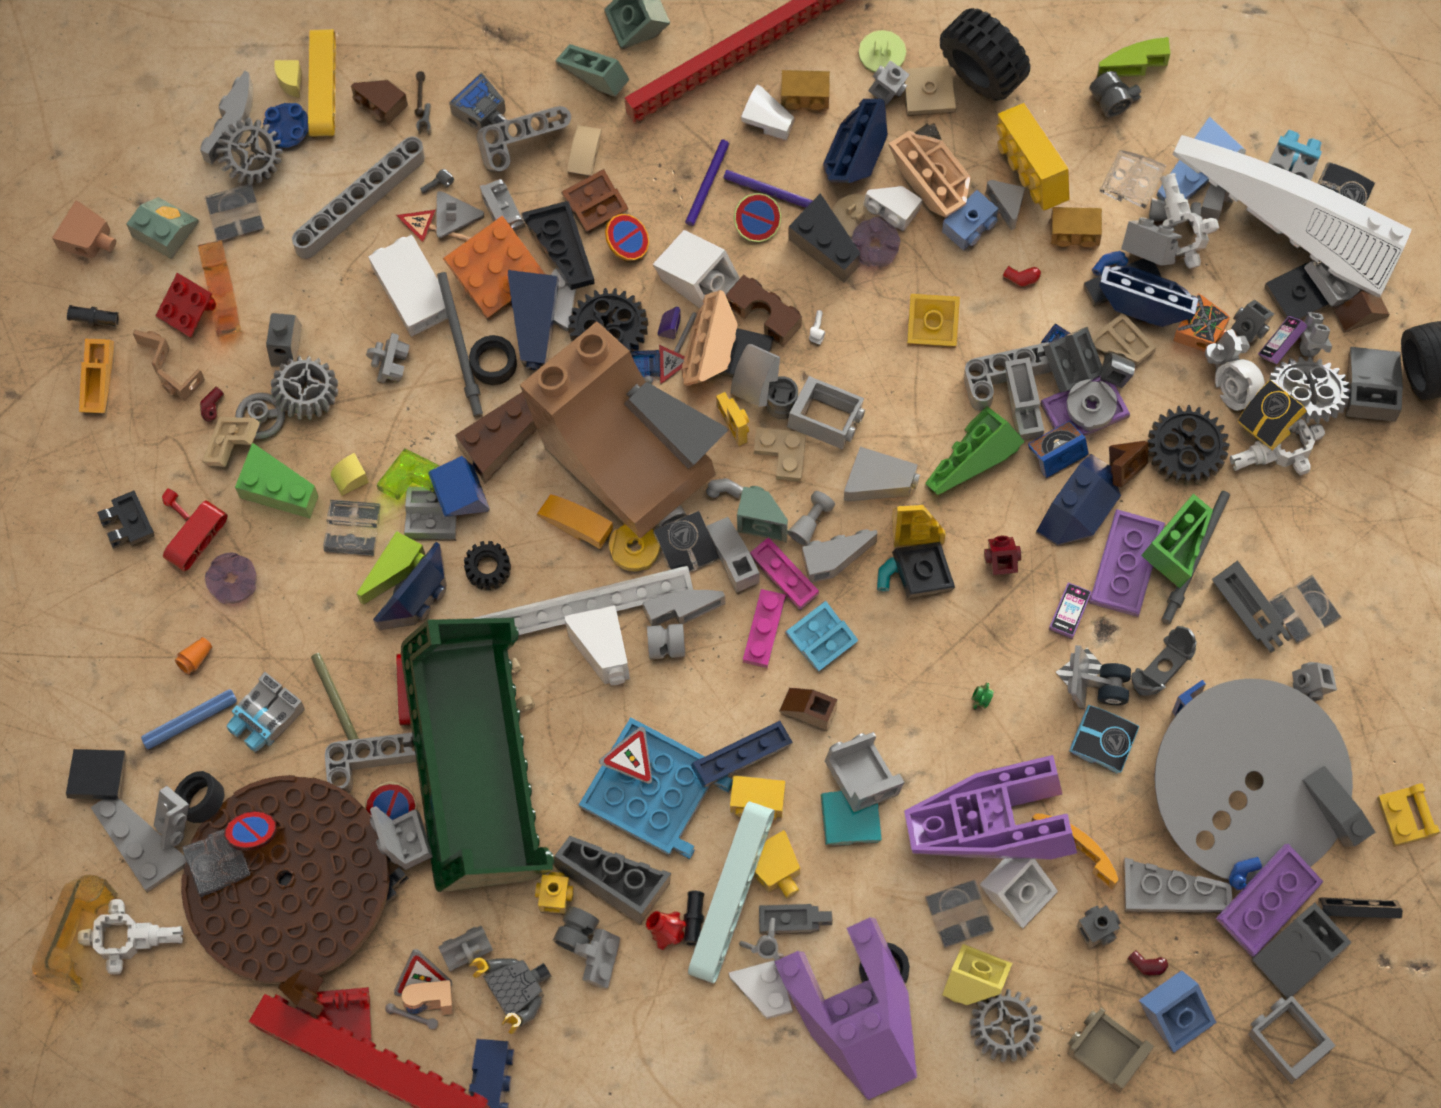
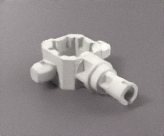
M1172 173L1166 175L1167 177H1160L1166 194L1164 209L1168 218L1164 220L1162 225L1174 229V226H1177V224L1189 220L1193 222L1194 233L1197 235V238H1195L1196 242L1183 248L1178 246L1175 255H1185V258H1183L1185 264L1189 269L1200 266L1201 263L1200 255L1196 251L1206 247L1209 241L1207 234L1217 231L1219 225L1215 218L1203 220L1196 213H1191L1188 200L1180 193L1176 174Z
M1300 419L1288 429L1291 433L1295 432L1296 435H1300L1299 439L1302 445L1305 446L1304 449L1300 448L1291 453L1290 451L1286 452L1285 449L1282 450L1281 444H1279L1272 451L1261 441H1256L1255 445L1249 447V450L1231 455L1229 457L1231 465L1235 464L1232 468L1237 471L1254 463L1256 465L1261 463L1266 465L1275 461L1276 464L1283 467L1293 464L1295 471L1299 475H1304L1310 472L1311 465L1308 457L1315 441L1325 435V430L1321 424L1308 427L1305 420Z
M121 899L110 901L109 914L100 915L94 921L93 931L85 929L78 932V943L83 946H92L93 944L95 951L106 960V969L109 974H120L123 969V960L121 959H131L138 952V949H151L152 946H159V943L183 942V937H181L183 935L182 926L159 928L158 925H152L151 923H135L128 914H125V904ZM126 924L128 926V942H126V946H122L121 949H105L103 947V932L106 931V927Z

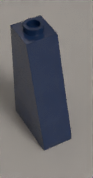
M508 270L520 360L523 365H526L527 369L538 370L548 362L559 279L558 276Z

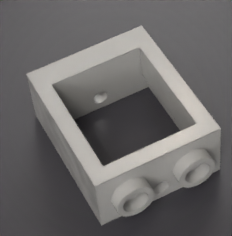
M809 376L789 413L787 427L843 449L846 441L851 442L856 431V428H854L856 422L861 423L864 417L865 409L862 408L864 398ZM813 399L850 413L842 431L804 416Z
M1293 996L1286 1001L1283 998L1279 999L1270 1007L1273 1012L1266 1018L1262 1014L1250 1024L1253 1029L1248 1034L1291 1084L1336 1046ZM1286 1011L1293 1016L1318 1045L1292 1068L1261 1034L1263 1030Z

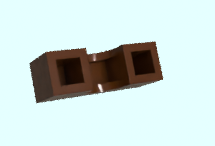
M743 274L726 294L731 310L743 319H746L751 312L756 310L767 312L770 317L764 323V334L773 336L774 341L782 347L789 342L802 326L801 313L795 307H788L781 302V298L774 292L769 293L763 289L762 285L754 278L749 279Z

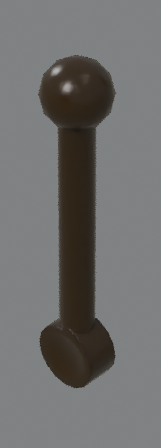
M423 71L416 73L418 98L415 115L418 117L424 114L422 109L423 81L426 77Z

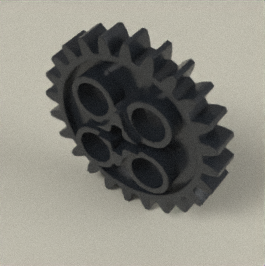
M604 288L603 294H599L597 290H594V297L585 294L586 302L578 300V308L572 307L573 316H569L570 325H568L569 333H571V342L594 323L598 322L603 327H606L610 334L618 338V341L630 353L631 349L639 351V343H645L644 335H648L646 310L642 309L641 301L635 303L634 295L627 298L625 290L620 295L617 294V288H614L612 294L608 293L607 288ZM600 310H607L603 313L598 312ZM624 318L629 319L628 321H620Z
M1190 405L1187 406L1186 411L1177 406L1175 414L1171 409H1168L1167 417L1160 414L1159 422H1153V430H1150L1148 437L1151 439L1147 441L1148 447H1151L1148 451V456H1155L1151 464H1160L1157 472L1160 473L1166 470V479L1174 475L1175 483L1184 478L1186 485L1189 484L1192 478L1196 484H1199L1201 476L1206 481L1209 480V473L1216 476L1218 472L1217 467L1223 468L1225 463L1223 460L1227 459L1228 453L1226 451L1230 446L1229 443L1225 442L1228 439V434H1221L1225 426H1216L1218 417L1209 419L1210 411L1202 415L1201 407L1192 412ZM1183 426H1191L1194 431L1188 432L1183 429ZM1172 441L1176 446L1168 447L1164 442ZM1205 442L1210 444L1212 448L1204 449L1200 444ZM1184 458H1189V459H1191L1194 463L1191 464V465H1188V464H1185V463L1182 461V459H1184Z

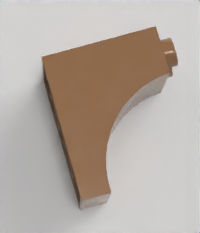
M596 322L522 382L520 388L545 449L641 538L713 478L716 473L711 458L706 454L688 469L624 405L629 399L626 394L636 384L641 387L646 381L638 370L630 351L602 325Z

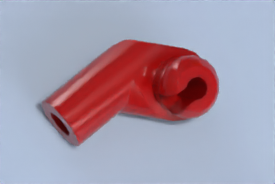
M1008 266L1003 273V277L1020 287L1036 283L1041 276V271L1037 267H1031L1019 272Z

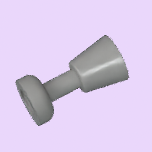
M1155 198L1151 199L1149 219L1154 222L1168 219L1164 209L1165 201ZM1200 202L1191 204V213L1201 215Z
M814 491L811 495V502L814 506L808 515H803L788 530V535L794 541L804 546L810 542L817 526L815 521L821 512H829L835 506V502L820 491Z

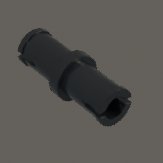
M69 305L67 320L85 322L89 326L99 324L117 328L119 312L98 310L94 306L84 308Z
M688 891L687 913L683 917V921L686 922L684 945H697L701 924L704 923V915H702L704 892Z

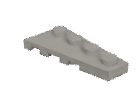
M102 799L91 807L146 892H149L185 867L186 857L174 846L163 851L160 848L162 836L120 799Z
M1124 858L1125 911L1222 912L1232 901V886L1229 883L1201 876L1195 877L1183 874L1181 871H1171L1159 868L1157 865L1135 862L1133 859Z

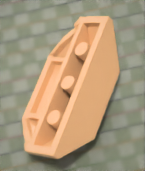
M907 131L889 143L890 150L901 174L931 211L943 217H948L966 205L971 176L942 140Z
M721 290L704 296V304L699 309L692 325L682 366L683 384L686 386L703 382L727 369L730 363L731 350L736 339L738 324L726 295Z

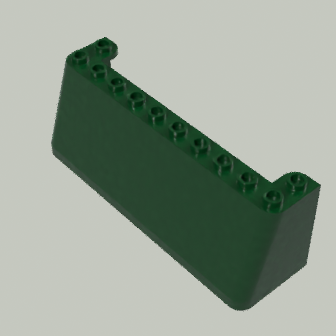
M514 618L428 619L411 633L401 645V660L427 839L433 855L430 858L433 880L438 892L537 880L542 877V874L545 875L553 870L554 855L547 847H539L540 839L535 829L536 813L531 804L532 788L527 778L528 762L524 758V737L520 733L519 727L520 711L516 707V686L512 682V661L509 659L508 650L519 637Z

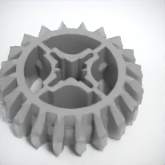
M251 118L246 119L245 125L241 119L236 121L237 127L233 123L229 124L228 129L230 132L227 130L221 132L226 140L218 139L217 141L218 144L224 146L223 148L216 149V153H223L224 156L219 158L218 162L222 163L225 161L227 164L222 170L225 172L231 169L232 171L229 174L231 179L238 174L237 180L239 183H242L245 177L247 184H252L254 178L257 183L262 182V176L266 179L270 178L269 171H277L276 166L272 163H281V159L275 157V155L282 153V149L275 148L281 141H273L272 139L277 133L273 131L268 134L267 131L270 127L268 124L260 128L261 120L259 119L255 121L254 126ZM251 132L246 143L233 142L239 133ZM259 137L264 141L267 153L259 147ZM251 146V151L254 152V154L250 155L248 158V152L245 151V149L243 148ZM231 149L240 156L241 167L234 161ZM253 159L265 160L264 165L259 170H248Z
M310 355L306 360H302L298 356L295 362L289 358L287 361L288 366L281 363L279 366L280 371L275 370L274 379L271 380V396L274 397L275 405H280L282 413L288 411L290 418L294 414H297L299 420L302 419L303 415H307V418L311 420L312 414H316L320 418L322 415L321 410L328 412L330 405H334L335 397L338 395V380L335 378L334 371L329 370L327 363L321 365L319 358L314 362L311 361ZM305 382H307V388H304V393L302 394V387H305ZM287 392L290 393V395L296 396L298 400L289 396Z
M1010 989L1006 990L1003 997L1000 993L995 996L996 999L993 997L987 998V1003L982 1000L978 1001L977 1005L981 1010L973 1009L972 1015L978 1019H970L969 1023L971 1026L978 1027L970 1032L971 1036H980L975 1040L974 1044L979 1046L984 1043L985 1045L981 1052L985 1054L990 1049L992 1051L990 1058L993 1060L996 1058L997 1053L1001 1054V1062L1006 1061L1007 1054H1010L1013 1062L1016 1061V1052L1022 1058H1025L1027 1056L1025 1048L1033 1051L1035 1046L1031 1041L1039 1042L1040 1036L1034 1032L1042 1031L1041 1025L1034 1024L1041 1021V1015H1032L1037 1011V1006L1033 1005L1028 1008L1027 1005L1031 999L1026 997L1022 1002L1019 1000L1021 997V992L1019 991L1016 993L1015 998L1010 997ZM1005 1006L1017 1009L1024 1017L1011 1015ZM997 1007L998 1019L991 1022L990 1025L984 1026V1018L987 1013ZM1003 1017L1004 1020H1007L1008 1023L1010 1022L1012 1024L1009 1029V1034L1008 1031L1004 1030V1028H1000L1003 1021ZM1027 1025V1035L1022 1041L1015 1044L1014 1031ZM988 1034L1001 1036L1006 1045L994 1042Z

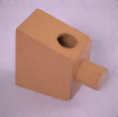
M75 200L52 237L58 249L89 258H94L100 248L112 252L116 246V239L108 236L110 228L107 222L77 200Z

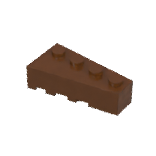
M521 392L457 433L455 437L459 449L486 484L491 479V475L507 462L508 457L523 445V442L530 434L537 430V427Z

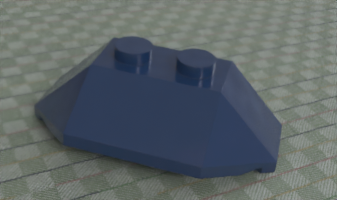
M862 99L859 106L851 111L841 122L823 162L827 178L830 182L851 183L871 176L888 137L885 101L883 99Z
M1104 266L1099 283L1100 288L1115 311L1160 327L1193 318L1199 299L1174 281L1131 266Z
M1093 454L1085 458L1053 500L1036 533L1056 546L1093 537L1121 497L1118 486L1113 485L1112 466Z
M438 542L433 544L385 606L374 617L373 621L377 629L385 630L416 625L420 619L424 620L431 610L430 606L434 601H438L444 596L447 583L443 553Z

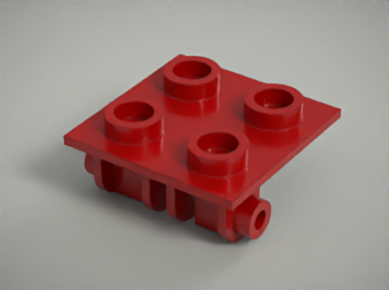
M177 272L155 316L185 335L192 337L204 311H213L217 303L212 297L213 293Z
M369 987L318 991L316 993L318 995L317 1000L324 1006L319 1016L333 1023L331 1027L337 1030L340 1027H344L355 1034L353 1038L361 1041L362 1037L372 1040Z

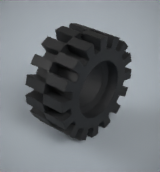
M481 541L478 547L474 544L472 546L473 550L470 551L468 549L466 552L467 557H464V568L468 580L470 579L473 586L476 584L478 589L481 590L483 587H486V590H491V586H494L495 589L499 588V583L504 584L506 582L505 578L510 576L511 564L505 548L502 549L498 543L494 545L493 541H488V544ZM486 557L493 558L497 562L495 571L489 574H484L478 570V563Z

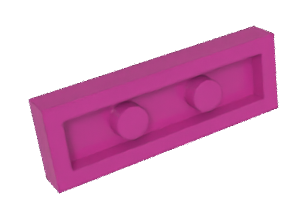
M769 537L750 552L753 561L799 610L819 595V590Z
M761 589L743 656V663L768 668L786 594Z

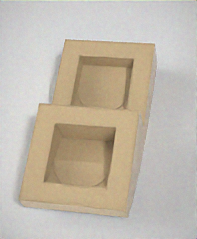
M577 125L567 172L586 176L592 175L601 129Z

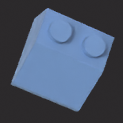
M1182 970L1139 1000L1148 1020L1173 1053L1217 1023L1199 984Z

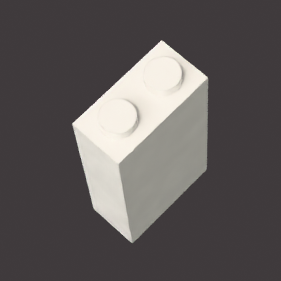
M413 235L401 237L394 244L386 248H379L372 255L368 256L374 273L411 337L448 319L438 279Z

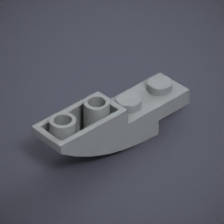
M244 71L240 77L235 79L231 91L221 99L219 111L222 119L217 120L213 132L201 143L200 151L203 159L210 164H213L219 156L216 153V149L224 147L217 143L218 139L226 140L221 132L223 130L230 132L228 125L231 123L237 127L236 121L239 119L245 125L246 119L250 117L253 84L247 71ZM243 132L239 133L234 138L233 142L238 143L243 135Z

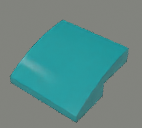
M842 791L821 794L826 845L878 843L882 840L878 803L854 812Z

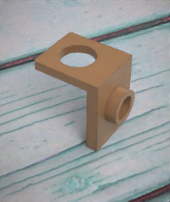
M134 329L133 336L138 344L157 349L151 363L157 373L159 369H162L170 349L166 338L153 331L146 333Z
M161 369L157 371V375L163 383L162 387L171 395L176 393L184 401L205 381L200 369H197L182 385L178 384ZM197 378L196 382L190 387L191 383Z

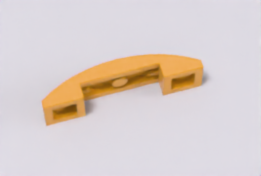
M1035 813L1031 822L1053 816ZM1070 824L1076 848L1096 863L1092 874L1113 890L1119 879L1109 858L1094 840Z

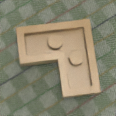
M219 417L202 462L208 466L226 467L234 444L252 445L260 422L254 418Z
M756 427L754 454L778 456L776 480L801 482L806 435L792 430Z

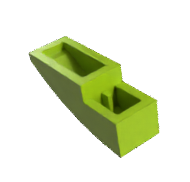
M1169 37L1141 41L1114 52L1099 62L1097 78L1111 71L1116 72L1119 77L1145 76L1147 67L1168 66L1171 54Z

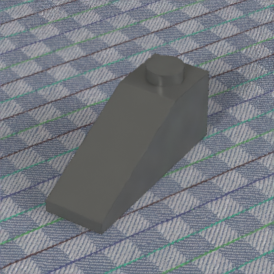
M1325 766L1302 780L1344 847H1355L1376 833L1361 808Z

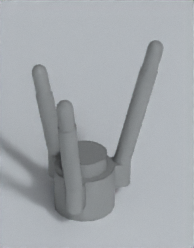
M774 918L770 919L768 934L760 937L757 945H752L745 941L739 942L740 946L751 950L752 953L758 952L762 958L779 960L784 957L782 953H778V943L774 938Z

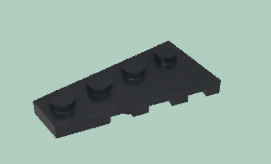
M569 201L522 212V219L571 290L595 284Z

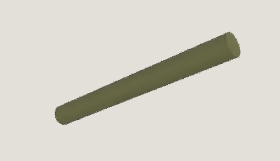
M313 654L311 659L348 740L359 739L321 654Z

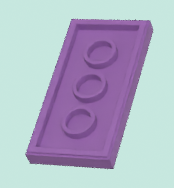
M1116 509L1089 601L1090 604L1139 617L1153 565L1145 560L1141 554L1162 531L1165 525L1164 522Z
M1284 844L1217 916L1216 920L1251 957H1255L1318 889L1323 880L1289 844Z

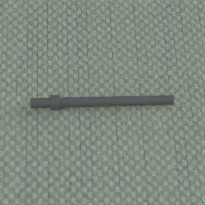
M441 272L437 274L466 386L464 387L465 396L469 398L473 416H480L483 414L479 400V386L474 381L447 273Z
M1221 491L1215 503L1205 536L1202 538L1198 557L1192 569V576L1181 588L1177 586L1175 591H1172L1167 600L1168 606L1161 619L1166 624H1171L1177 609L1181 608L1185 600L1184 594L1230 498V493L1226 491Z

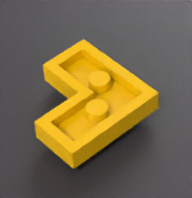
M725 392L717 395L716 406L737 445L741 446L748 443L747 433L750 430L747 423H749V418L745 410H740L734 399H729Z

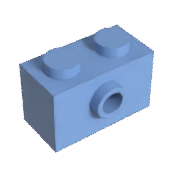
M976 190L967 199L965 206L949 215L943 221L942 232L962 250L969 245L973 246L980 239L982 232L986 229H992L997 223L998 207Z

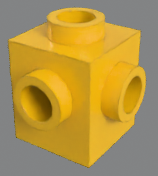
M549 872V875L542 874V880L536 883L535 898H539L538 907L540 912L565 914L568 901L572 902L574 886H570L569 877H565V874L560 872Z

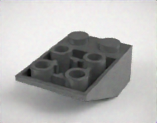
M1350 347L1348 382L1350 383L1348 389H1350V394L1346 407V416L1396 422L1402 410L1403 383L1400 352Z
M1313 903L1261 950L1252 961L1288 999L1339 957L1352 942L1316 903Z

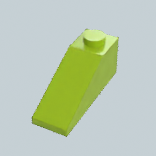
M396 531L356 593L360 603H368L406 579L425 556L423 545Z

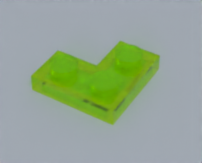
M404 448L377 483V489L397 500L401 498L412 482L434 492L435 490L428 473L440 465Z

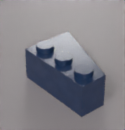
M476 1039L472 1065V1084L469 1085L468 1092L470 1096L477 1093L489 1100L487 1105L490 1108H509V1103H505V1094L511 1091L512 1076H508V1066H513L515 1051L510 1049L509 1041Z

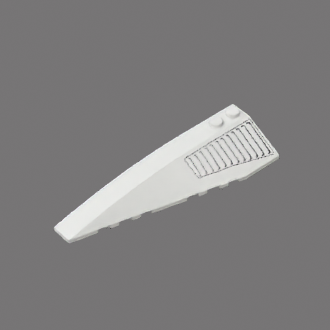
M1181 135L1172 155L1196 173L1202 172L1209 179L1208 182L1215 187L1221 186L1230 193L1228 196L1235 202L1240 200L1248 206L1247 211L1278 234L1284 233L1289 237L1291 244L1297 248L1299 246L1304 248L1311 254L1310 258L1315 262H1323L1329 267L1328 271L1334 276L1380 298L1412 229L1324 186L1284 169L1220 146Z

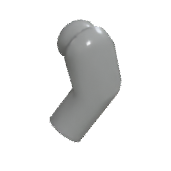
M727 478L711 480L708 483L709 487L706 489L707 495L712 498L718 497L719 492H727L740 499L743 491L742 486Z

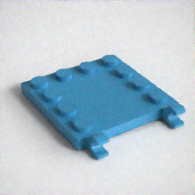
M630 717L612 749L636 729L644 727L652 782L647 784L601 766L580 801L579 808L669 856L675 850L682 856L691 859L695 852L694 846L680 838L711 786L703 788L691 767L693 762L705 756ZM727 776L713 784L722 791L729 793L733 780Z

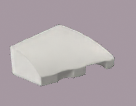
M756 85L741 116V122L763 128L765 134L787 140L795 121V117L759 85Z

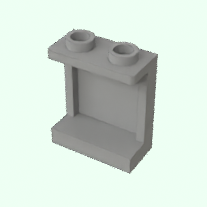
M874 732L867 735L862 733L855 736L851 741L833 744L825 758L826 765L854 812L898 796L904 785L900 774L892 776L874 745L876 735Z

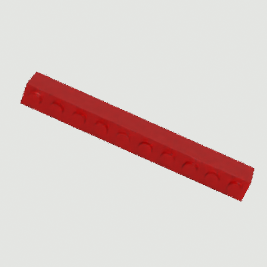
M264 993L248 1021L257 1030L412 1108H490L487 1105L489 1100L477 1093L470 1096L464 1093L466 1089L459 1084L451 1082L448 1085L442 1082L443 1077L429 1070L428 1074L420 1071L421 1067L408 1059L404 1063L398 1060L399 1056L386 1048L381 1052L375 1049L376 1044L364 1037L359 1041L353 1038L355 1034L348 1029L340 1027L337 1030L331 1027L333 1024L331 1021L322 1016H318L315 1019L309 1016L311 1012L297 1006L296 1008L289 1006V1001L277 994L273 998Z

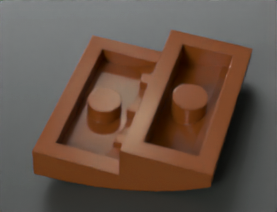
M604 169L561 192L565 201H569L573 214L585 232L594 229L629 209Z

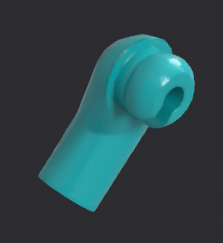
M894 557L889 558L878 569V591H889L890 576L894 572L899 573Z

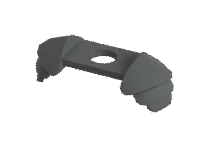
M1177 626L1171 630L1169 635L1163 639L1167 646L1144 671L1136 668L1135 672L1132 673L1131 680L1139 695H1153L1162 691L1166 687L1167 682L1186 661L1192 659L1196 651L1197 641L1189 628ZM1161 661H1171L1173 663L1171 670L1167 672L1160 671L1158 665Z

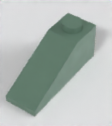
M569 44L555 60L558 65L598 91L612 96H616L630 80L617 59Z

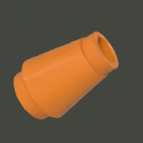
M201 637L179 652L175 663L184 673L189 675L191 672L197 671L213 647L207 639Z

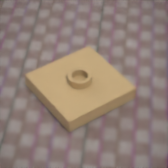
M950 65L903 69L909 74L904 82L908 85L905 88L907 115L955 112L956 105Z

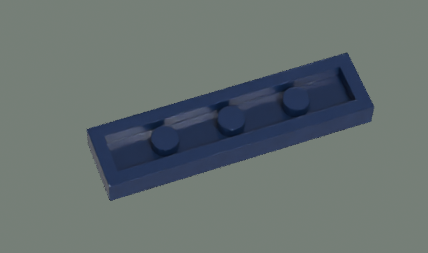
M778 721L693 762L691 767L701 785L705 788L791 746L793 741L781 721Z

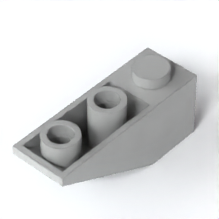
M729 517L707 525L706 528L736 593L758 584L759 571Z
M865 529L856 532L852 536L838 535L831 538L830 541H812L807 543L806 546L802 547V557L808 580L813 583L837 576L877 542V530L870 531Z

